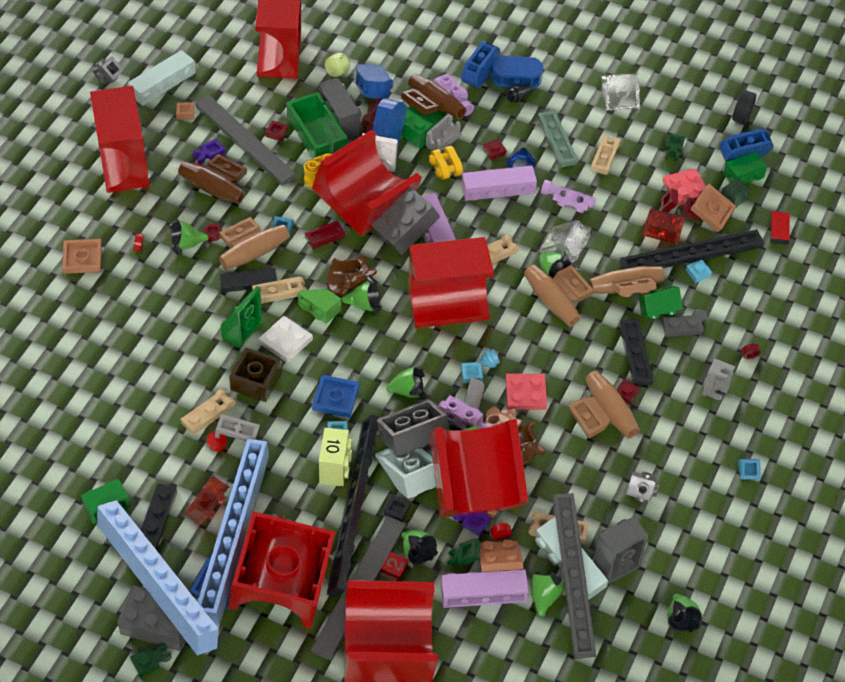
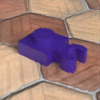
M215 138L201 145V150L193 151L192 157L193 159L197 158V163L203 164L207 158L212 160L217 154L221 156L226 154V150Z
M484 513L452 517L457 521L463 520L462 527L478 536L482 534L491 521V517Z

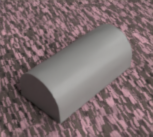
M475 378L470 380L464 400L466 405L478 410L485 387L482 381Z

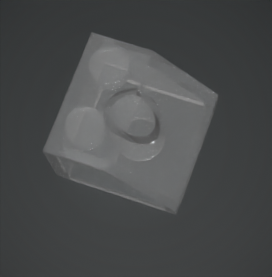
M639 74L601 76L605 110L640 108Z
M579 220L551 228L537 252L539 255L550 252L562 254V251L565 250L570 261L575 262L580 257L579 254L587 245L591 235Z

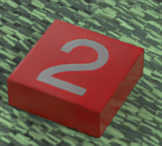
M389 552L381 567V572L400 580L409 561L406 558Z

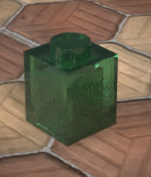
M736 178L722 188L721 194L737 208L747 200L750 188Z

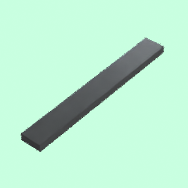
M210 95L195 103V107L281 186L296 178V173Z
M574 493L553 495L574 659L596 657Z
M389 516L386 517L351 580H377L383 563L388 554L395 548L401 533L406 528V523ZM346 589L311 648L312 653L330 661L344 638L343 604Z

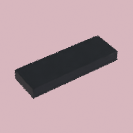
M275 268L219 274L222 293L250 290L253 285L277 281Z

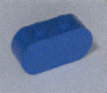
M482 41L465 63L461 77L462 82L480 88L491 74L492 63L500 56V48Z
M499 56L492 63L491 79L498 87L510 88L511 86L529 84L532 89H535L542 82L543 64L537 58Z
M364 64L356 67L355 84L363 96L368 98H385L390 95V89L393 88V80L382 66Z
M388 98L382 99L378 104L372 131L377 134L376 136L398 140L397 148L399 147L407 113L405 104Z
M764 128L732 135L719 144V149L725 163L753 152H757L762 157L768 154L774 147L767 130Z

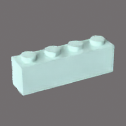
M181 50L129 81L128 86L133 85L136 101L143 106L195 74V61Z
M554 517L536 530L535 541L541 549L544 548L548 552V558L554 565L557 564L560 567L563 576L556 518ZM582 549L588 599H591L607 587L608 580Z

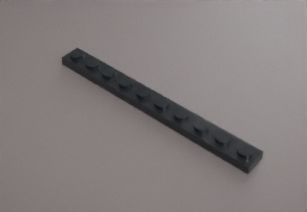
M374 414L362 422L326 594L333 598L344 592L347 587V574L351 568V555L355 549L354 540L359 529L357 527L358 520L362 514L361 505L366 495L364 492L365 485L369 480L368 470L372 464V451L376 445L374 442L378 432L376 420L379 417Z

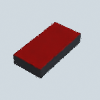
M772 211L770 242L789 244L790 213Z

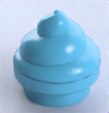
M488 349L482 355L480 362L482 366L495 368L497 367L496 364L500 363V360L494 349Z

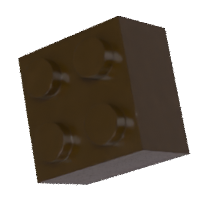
M245 347L229 376L230 390L267 402L282 374L281 359Z

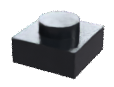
M392 495L383 511V516H389L403 522L411 503Z

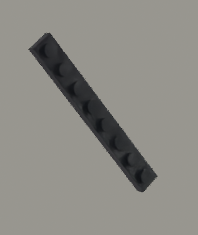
M758 229L621 257L620 264L623 269L639 266H661L662 268L763 248L764 241Z

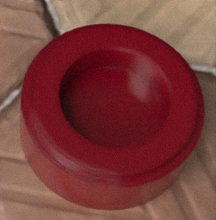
M211 223L205 226L204 233L208 235V241L220 239L219 232L222 231L220 225Z
M755 343L745 345L740 350L744 359L756 358L761 353L759 345Z

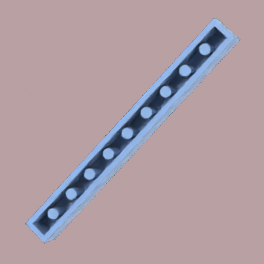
M247 439L198 599V604L217 627L221 623L252 512L268 463L269 450L267 441Z
M118 501L98 506L97 526L197 656L217 649V626Z

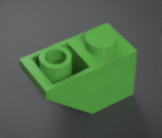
M328 289L300 290L298 292L299 306L326 324L341 311V298Z

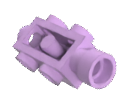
M448 73L434 79L435 83L453 94L466 108L464 116L472 113L474 106L467 101L468 93L465 88H462L457 83L456 79L452 78Z
M548 180L544 181L541 189L542 194L554 195L553 200L557 201V205L563 207L570 205L574 207L573 210L584 213V210L589 211L596 202V198L555 185Z
M451 395L438 406L447 415L448 424L455 425L462 430L467 429V426H479V429L492 426L489 423H483V414L478 409L466 405L462 400Z

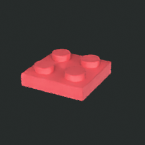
M696 168L663 176L662 180L668 191L671 188L678 191L679 201L677 206L684 205V200L687 197L697 200L706 187Z
M506 374L507 410L513 408L516 410H546L545 374Z

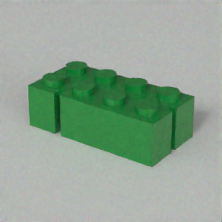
M319 92L286 102L287 118L313 159L324 154H333L348 145L346 134Z

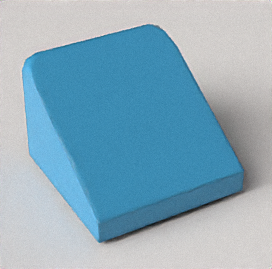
M275 216L272 228L284 225L290 235L294 221L293 219Z
M738 459L740 479H761L760 459Z

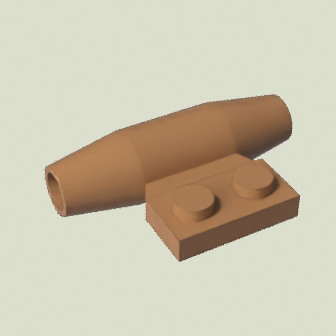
M249 217L219 232L220 238L230 248L219 257V261L225 270L247 264L274 250L290 237L289 232L284 225L261 231L260 226Z
M536 265L529 266L525 270L524 275L536 295L554 315L571 327L577 324L581 316L572 302H580L593 295V288L572 265L557 272L553 279Z
M639 266L610 271L589 279V285L594 290L593 294L618 293L622 297H629L633 295L632 293L646 294L650 293V290L657 289L656 284L664 281L665 275L661 266Z
M598 371L589 373L585 380L593 397H584L568 405V410L588 438H591L606 430L611 422L627 439L635 437L640 431L639 426L630 408L618 391Z

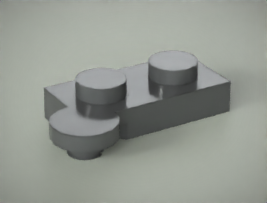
M696 309L690 316L663 317L662 325L665 337L703 334L702 323L706 321L707 313L702 309Z

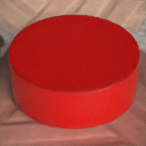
M136 233L133 251H142L143 234Z
M211 432L207 437L208 448L216 452L225 449L227 446L226 435L220 434V437L216 438V432Z
M498 523L490 529L492 539L504 540L512 534L508 523Z

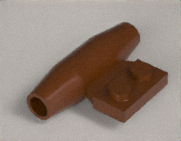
M413 74L409 78L408 85L412 89L402 92L401 99L423 115L439 110L442 113L452 115L456 119H461L466 114V108L453 94L434 81L418 74Z
M219 154L207 163V168L186 161L182 162L178 168V174L188 182L219 199L240 204L245 197V191L234 183L240 181L247 174V168Z

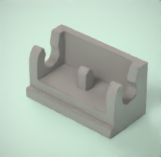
M447 114L427 132L426 147L431 150L439 149L442 153L444 147L450 146L461 136L460 122L457 121L454 125L452 115Z
M714 359L707 374L702 396L706 397L707 395L721 400L722 395L716 394L715 391L728 392L735 366Z
M221 414L215 431V437L219 438L220 434L243 441H247V439L257 440L260 425Z

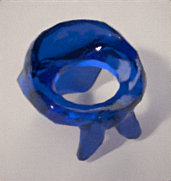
M524 146L509 159L505 158L508 168L516 167L513 165V162L517 158H524L527 161L526 166H533V169L536 164L534 157Z

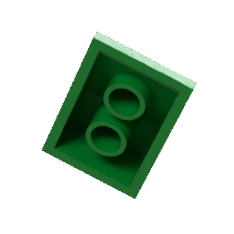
M413 106L406 107L407 113L401 136L420 149L426 144L427 132L447 114L437 110V112L423 115Z
M256 286L243 302L234 308L232 314L223 320L220 326L222 338L239 348L243 346L263 323L259 286Z

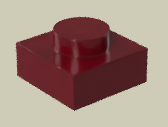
M271 121L265 136L270 139L283 141L288 131V125Z
M499 139L483 144V150L490 160L505 156L507 153L506 148Z
M671 188L661 198L662 212L667 214L676 208L679 201L677 190Z
M687 197L684 200L683 216L699 221L701 218L690 210L696 200Z
M623 379L616 390L625 403L631 405L639 394L640 387Z

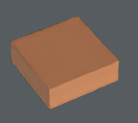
M194 102L177 103L176 118L194 119Z

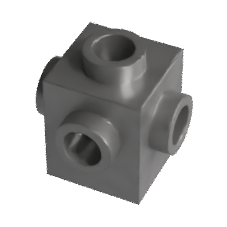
M112 56L106 60L103 58L95 64L97 67L92 72L95 74L96 79L104 85L108 82L110 84L115 82L123 69Z
M633 472L627 495L634 496V499L639 502L650 501L652 496L656 497L659 485L656 484L657 478H654V475L648 472Z

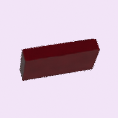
M338 221L305 233V238L312 249L346 237V233Z

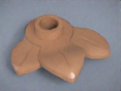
M493 406L486 412L484 424L489 423L495 426L510 419H516V409L513 408L500 412L497 407ZM517 419V424L519 427L522 422L521 420Z

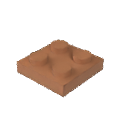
M708 184L690 210L716 232H719L736 206L712 185Z
M101 239L64 240L63 274L101 272Z
M485 541L480 543L479 564L481 572L523 569V559L518 541Z

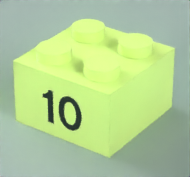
M324 428L319 457V484L344 486V480L349 478L350 467L348 466L352 459V439L349 438V430Z

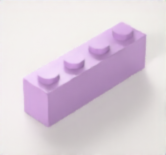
M533 166L462 173V189L465 201L536 193L537 180Z
M436 193L422 196L440 215V218L424 233L425 242L433 243L456 240Z
M526 570L482 573L472 571L467 574L448 573L441 575L443 608L527 602L529 591Z

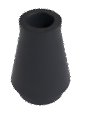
M529 84L511 86L506 91L507 99L510 102L517 103L532 93V87Z

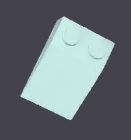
M389 448L375 454L398 491L405 497H415L419 493L435 488L436 482L432 456L422 448H417L405 455L396 456Z

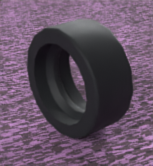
M745 89L741 92L733 112V121L744 125L747 123L756 101V93Z

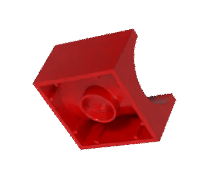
M258 0L255 30L256 32H261L257 77L298 79L302 0Z
M133 85L90 91L106 192L111 193L150 187L143 135Z
M372 130L322 160L311 188L361 237L374 229L371 225L409 187L416 191L422 179L418 173L405 180L389 172L378 156L375 144L377 134Z
M486 237L410 245L408 295L415 328L490 320L486 278L494 277V270Z
M510 419L499 425L474 430L450 431L443 429V427L434 428L430 436V445L440 518L521 509L529 501L517 419Z
M253 511L233 579L228 609L237 610L239 605L251 601L270 602L293 611L302 620L303 627L311 629L335 531Z
M348 580L343 604L344 682L433 681L438 663V654L433 653L432 647L434 582Z

